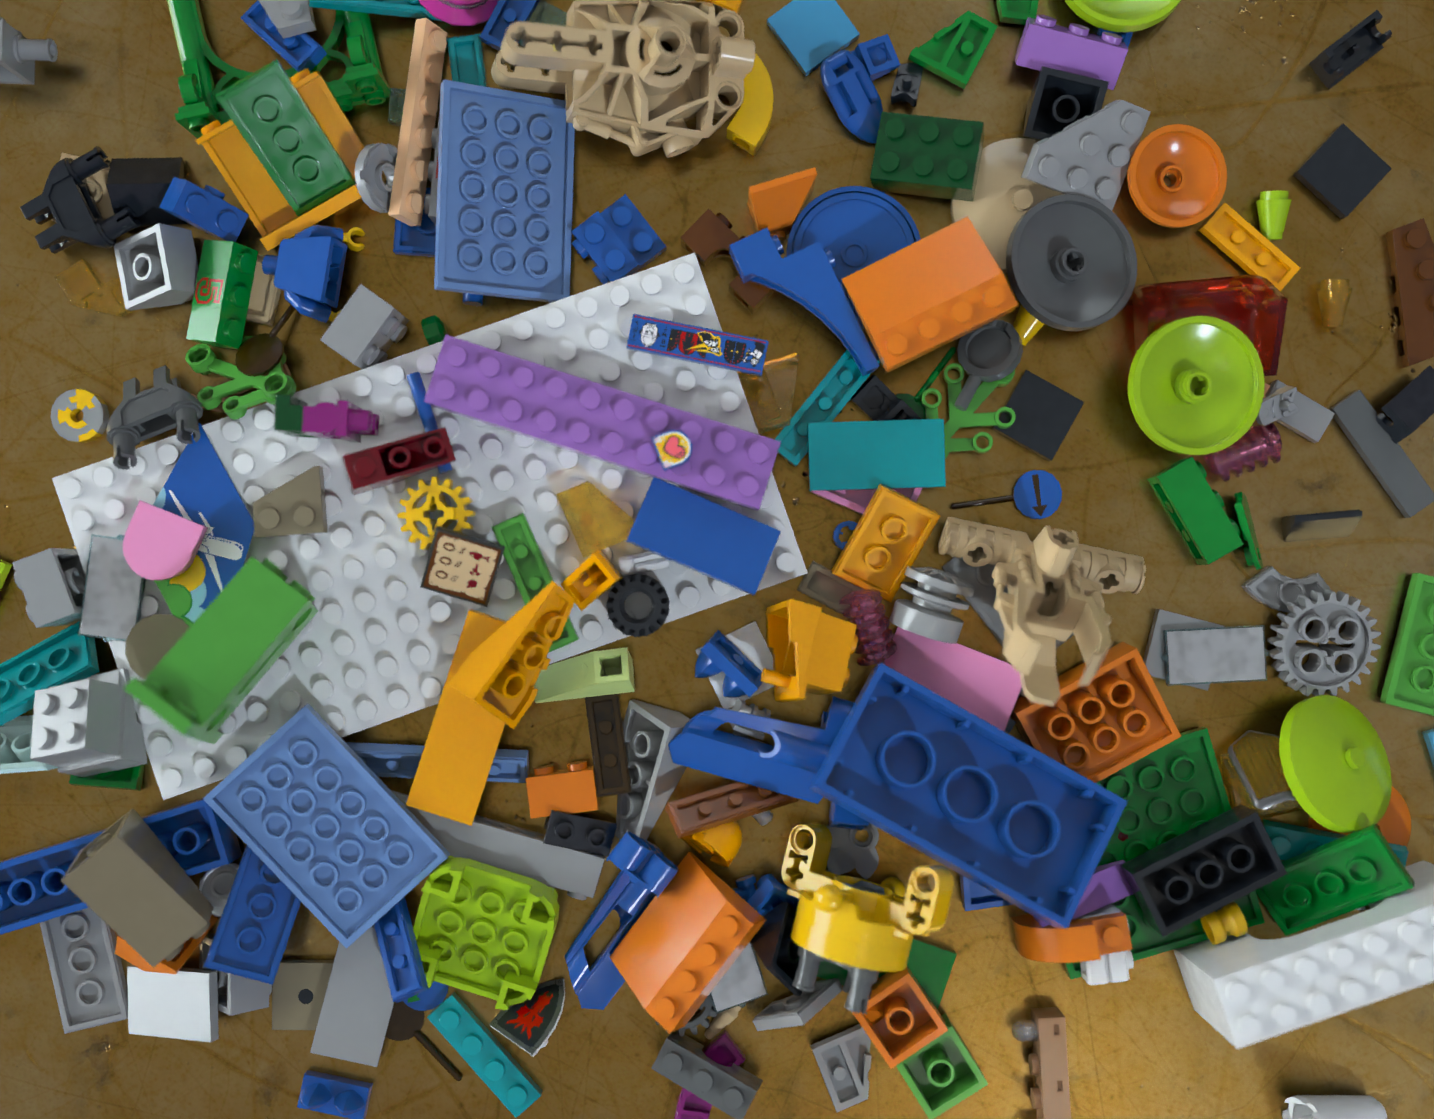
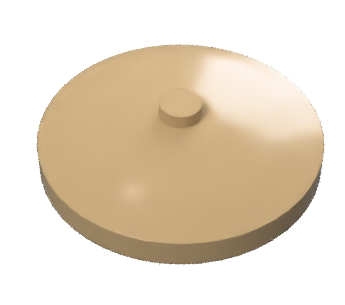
M1010 138L992 143L983 148L973 202L951 199L952 224L968 216L997 265L1005 273H1007V245L1016 223L1028 210L1039 202L1053 196L1063 195V193L1021 178L1033 144L1038 142V140Z

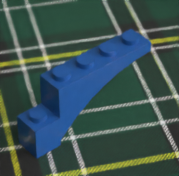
M768 228L729 245V254L743 283L753 281L762 284L798 302L818 317L839 338L851 354L863 376L876 371L879 367L877 361L880 359L872 342L867 341L862 331L865 328L856 310H852L848 301L850 297L842 281L838 280L833 270L836 267V262L829 248L823 249L820 241L781 258L780 255L784 254L783 246L777 235H770Z

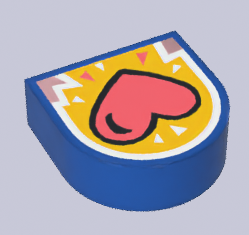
M670 430L651 437L664 472L681 466L690 459L692 443L689 437L682 431Z

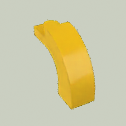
M756 53L753 68L744 78L743 102L727 127V139L753 156L756 155L768 134L773 110L772 82L764 63Z

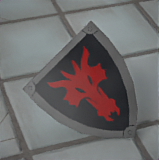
M561 978L539 984L531 1000L527 999L522 1003L510 1005L508 1010H501L489 1025L534 1057L541 1048L548 1044V1038L555 1030L562 1014L565 1000L564 979Z

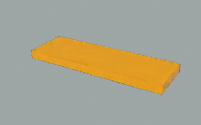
M473 609L468 611L406 802L407 806L472 826L505 723L450 686L449 682L467 657L506 623V620Z

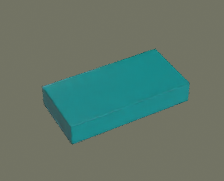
M480 34L447 38L452 81L488 87L483 43L480 39Z

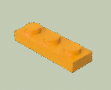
M1225 202L1217 208L1199 229L1205 237L1273 296L1278 294L1300 270L1296 263Z

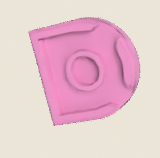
M139 501L123 539L125 560L129 567L143 578L157 581L174 578L187 571L191 566L208 527L144 501Z

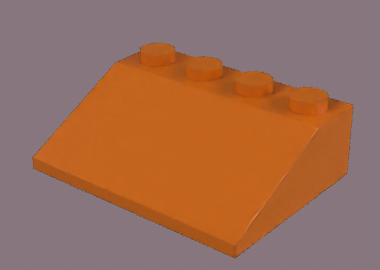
M968 216L841 279L886 373L1012 312L1018 306L1001 269Z
M1121 642L1108 650L1097 674L1089 685L1078 686L1087 668L1084 662L1057 677L1060 697L1053 706L1033 703L1026 696H1021L1017 699L1011 714L1012 719L1016 722L1015 725L1027 745L1094 783L1101 781L1181 737L1138 649L1125 642Z
M688 852L677 866L679 871L660 896L653 898L609 956L643 1008L668 1033L684 1027L766 921L761 914L692 852Z

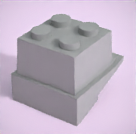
M122 668L100 673L84 680L35 691L30 759L56 766L59 773L79 777L147 764L142 724L137 723L133 696L124 690V687L130 682L128 669Z

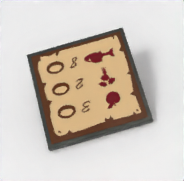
M437 526L420 587L487 607L505 546Z

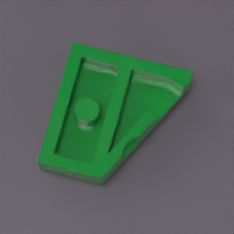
M968 10L955 19L952 25L944 27L935 33L933 38L919 48L915 47L908 59L965 89L998 26Z

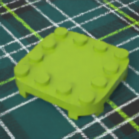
M448 856L431 872L421 890L423 893L413 927L428 987H431L433 981L496 1000L495 1009L508 1010L510 1005L522 1003L527 999L531 1000L540 981L559 919L557 891L527 876L469 858Z

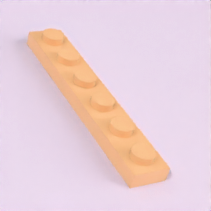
M428 18L416 19L388 213L389 216L409 226H421L428 166L432 149V130L435 128L445 49L447 46L448 33Z

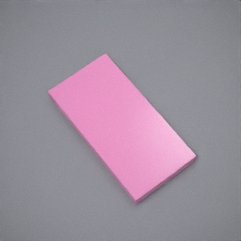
M897 627L883 663L1004 732L1022 689L1020 672L1016 671L1011 664L961 644L940 642L909 632L900 627Z

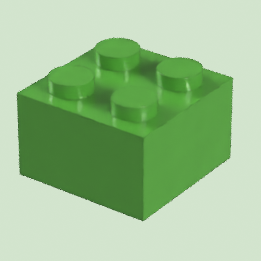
M946 1013L942 1017L948 1031L896 1065L929 1119L936 1118L988 1085L981 1069Z

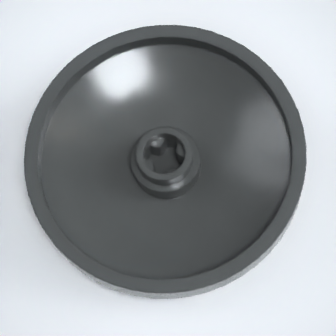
M1063 194L1039 202L1019 219L1009 237L1006 251V268L1009 282L1017 299L1033 317L1056 329L1083 331L1110 320L1126 305L1136 283L1137 256L1127 228L1109 208L1089 197Z

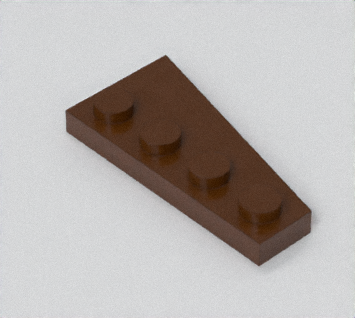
M1424 218L1386 233L1391 275L1395 276L1397 292L1394 293L1395 307L1399 306L1401 325L1398 326L1399 340H1403L1404 356H1401L1403 368L1434 357V244Z

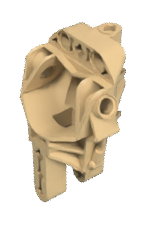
M576 0L572 2L566 14V26L523 21L511 24L502 40L501 50L497 53L493 62L491 76L498 86L506 89L566 94V122L572 123L576 130H586L608 139L610 137L627 144L634 156H641L662 147L666 157L670 158L690 150L702 138H709L740 107L744 98V78L751 72L754 65L755 44L753 40L744 39L743 20L736 12L708 2L695 0ZM719 26L724 27L729 32L730 37L721 34ZM641 39L644 41L642 50L644 60L642 61L639 55V43ZM515 40H520V46L524 48L518 47V43ZM660 41L670 44L673 52L665 51L661 47ZM504 63L509 64L510 70L513 72H508V68ZM678 65L681 66V69L671 76H660L654 74L655 71L659 73H669L672 70H674ZM541 69H543V72L547 74V76L542 75ZM718 94L727 97L730 106L722 104ZM696 117V130L688 129L686 122ZM713 119L719 120L716 125H712Z

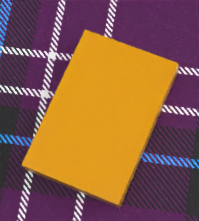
M880 483L833 566L832 573L892 602L906 577L905 571L907 566L914 564L941 515Z

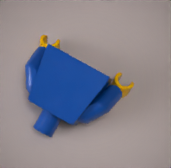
M312 225L295 234L294 238L283 239L280 242L278 256L265 255L262 261L263 272L266 275L275 276L274 286L284 291L285 300L300 314L324 323L327 321L333 322L341 312H333L331 307L337 308L347 246L352 251L363 250L365 245L354 243L351 237L354 235L363 237L365 232L359 227H354L347 233L343 232L342 228Z

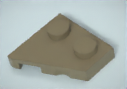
M322 466L310 468L253 502L255 538L328 533Z

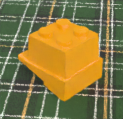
M794 599L767 607V647L772 648L773 670L764 668L761 674V681L774 685L775 701L782 703L805 699V692L816 695L842 692V688L846 687L850 677V669L847 668L849 657L854 653L858 643V636L855 635L857 625L822 613L821 607Z

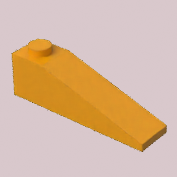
M553 581L549 583L467 657L449 682V685L514 729L536 697L538 689L534 686L541 669L547 670L550 659L547 658V654L552 642L560 638L575 599Z

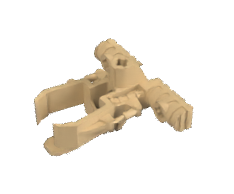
M947 517L938 541L939 554H950L956 558L963 557L964 562L973 567H981L986 564L995 565L991 577L994 579L997 598L993 606L1000 612L1004 625L1003 655L1016 671L1020 672L1024 695L1033 703L1053 706L1058 701L1060 689L1056 673V640L1065 642L1072 633L1075 635L1087 666L1078 686L1089 685L1097 674L1112 644L1109 636V625L1112 617L1104 611L1105 604L1101 593L1111 594L1117 591H1130L1132 594L1137 595L1141 591L1146 577L1144 576L1146 571L1144 558L1138 555L1078 544L1076 531L1051 530V526L1048 525L1031 542L1026 532ZM1006 585H1007L1008 593H1004V589L1006 588Z

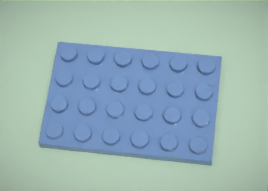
M445 79L441 82L434 290L550 303L570 296L575 128L572 123L566 122L565 100Z
M309 703L203 798L346 949L450 855L445 847Z

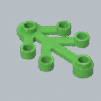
M253 336L243 337L242 344ZM197 344L186 353V362L194 372L203 375L213 372L232 379L214 387H204L198 392L197 399L205 409L211 410L218 407L222 398L252 387L258 389L241 397L231 396L223 402L222 409L230 419H240L246 414L247 408L265 401L275 405L276 394L293 396L296 392L295 381L283 372L282 365L287 359L284 352L278 365L269 371V375L266 377L262 375L254 377L243 374L236 365L217 359V356L207 344Z
M957 363L949 364L945 368L943 378L947 383L949 420L944 425L945 459L950 452L975 451L984 454L993 445L991 435L986 432H979L974 438H951L959 428L998 426L999 428L1006 429L1012 426L1016 415L1009 407H1002L997 412H974L996 387H1004L1012 381L1015 369L1001 380L982 382L967 410L961 411L954 404L961 392L964 369ZM956 369L959 371L960 377L956 380L950 379L947 374L948 371ZM935 388L925 390L921 397L926 419H939L938 407L941 404L942 395ZM928 394H934L937 396L938 402L933 405L928 404L925 397ZM1002 412L1008 413L1011 421L1009 423H1002L999 420V414ZM980 437L986 438L988 440V447L984 449L979 448L976 440Z

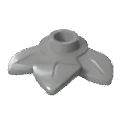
M869 823L864 828L868 832V837L864 841H859L855 837L858 830L828 827L826 825L832 835V845L827 862L828 871L841 875L855 868L863 878L868 879L875 872L879 863L878 853L875 849L879 839L877 827Z

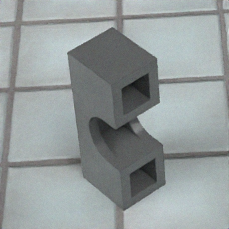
M678 1030L672 1032L665 1040L651 1069L731 1117L743 1119L763 1080L734 1063L728 1067L711 1060L702 1051L704 1045L685 1034L681 1037Z

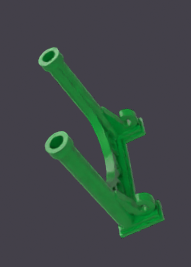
M167 0L184 74L178 77V85L186 106L178 107L179 113L175 114V119L198 139L203 136L200 129L215 120H219L221 125L231 120L226 111L220 112V108L223 107L216 98V94L254 72L237 69L216 56L206 36L198 0ZM336 10L333 29L322 46L327 55L310 73L320 72L329 60L343 63L346 66V72L341 79L326 82L344 113L352 110L353 106L365 103L367 105L384 103L385 99L394 97L393 90L383 76L369 13ZM345 32L350 58L344 53L337 51ZM209 61L225 74L217 82L216 87L214 86ZM293 67L285 70L289 78L298 73Z

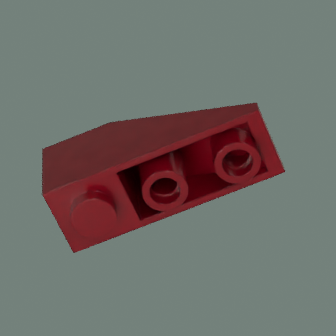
M446 427L342 456L354 495L384 487L456 461Z

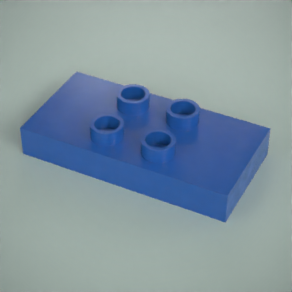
M879 663L871 670L809 787L814 792L1047 924L1065 929L1068 928L1127 803L1125 799L883 663Z

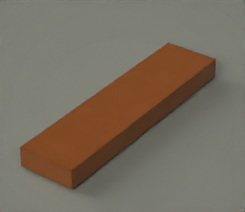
M735 782L669 802L665 810L679 839L799 801V799L742 782Z

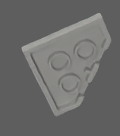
M1115 100L1105 105V108L1090 116H1085L1064 127L1057 134L1034 143L1021 178L1063 194L1089 197L1102 203L1112 211L1126 177L1130 158L1140 141L1151 112L1124 100Z

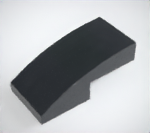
M871 375L850 399L872 421L921 419L876 375Z

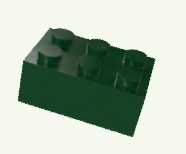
M881 112L870 175L873 189L884 192L973 202L985 137L984 122Z

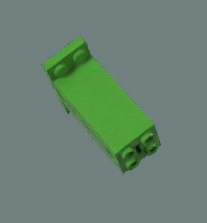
M252 556L145 680L142 681L133 677L124 687V690L182 735L215 745L223 735L218 729L316 615L318 610L312 604L315 598L295 580L290 584L286 583L285 581L288 577L268 559L265 558L260 563Z

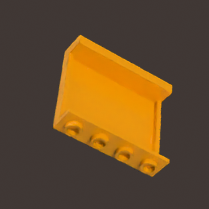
M306 68L290 77V80L355 179V162L360 151L365 146L320 72L310 73L309 69ZM219 120L213 121L200 129L203 136L195 140L198 145H203L246 213L249 214V218L262 236L260 241L267 251L280 245L283 239L294 237L300 231L320 222L361 198L357 185L354 184L304 214L297 216L232 120L222 125Z

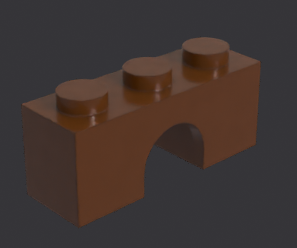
M708 208L680 239L681 246L690 254L695 252L698 262L706 268L717 257L727 256L731 258L729 245L746 237L742 235L739 238L730 230L733 226L723 214L718 212L715 215ZM739 274L729 284V292L752 314L775 291L753 281L743 283Z

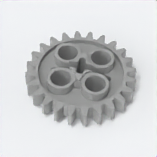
M1325 589L1322 595L1321 592L1311 590L1310 599L1301 594L1298 595L1299 605L1296 606L1287 602L1286 605L1289 613L1287 615L1277 613L1278 618L1282 621L1281 625L1270 626L1272 630L1277 632L1276 637L1267 638L1269 643L1276 646V648L1267 652V655L1277 659L1271 664V667L1278 672L1281 671L1278 678L1288 682L1287 686L1295 691L1299 690V692L1306 696H1309L1311 693L1315 696L1324 695L1325 692L1331 696H1337V687L1347 693L1350 692L1348 682L1353 681L1360 685L1361 680L1358 674L1362 672L1370 675L1371 672L1365 665L1367 662H1377L1378 660L1370 655L1372 650L1381 649L1380 645L1372 642V639L1381 635V632L1371 628L1378 622L1377 619L1367 616L1371 609L1360 605L1361 600L1352 596L1349 597V594L1342 591L1335 593V591ZM1313 620L1311 630L1305 633L1306 625ZM1346 621L1345 629L1339 633V627ZM1297 640H1307L1309 642L1319 643L1320 645L1319 647H1317L1311 643H1295ZM1330 640L1336 644L1352 643L1350 647H1341L1335 644H1328V641ZM1309 653L1308 661L1301 665L1302 658ZM1342 655L1340 663L1335 666L1336 658Z

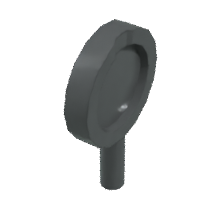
M996 319L960 338L957 348L958 360L969 377L954 406L961 411H966L981 381L992 382L1001 380L1011 374L1018 366L1022 357L1023 346L1022 340L1013 325L1004 320Z

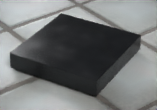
M1342 123L1293 175L1342 220L1355 209L1392 168Z
M1025 370L1004 407H1009L1015 412L1016 418L1014 423L1006 429L993 426L992 430L1042 458L1052 461L1084 402L1030 371ZM1002 412L999 414V420L1002 423H1009L1011 421L1008 413Z

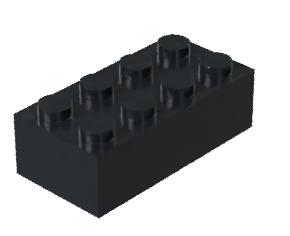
M1241 804L1120 865L1149 925L1163 937L1287 874L1257 812Z

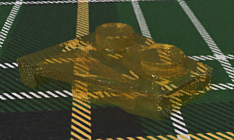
M798 352L764 362L762 376L737 371L759 434L790 425L799 363Z
M589 481L556 494L583 558L591 556L597 550L602 551L627 540L635 520Z

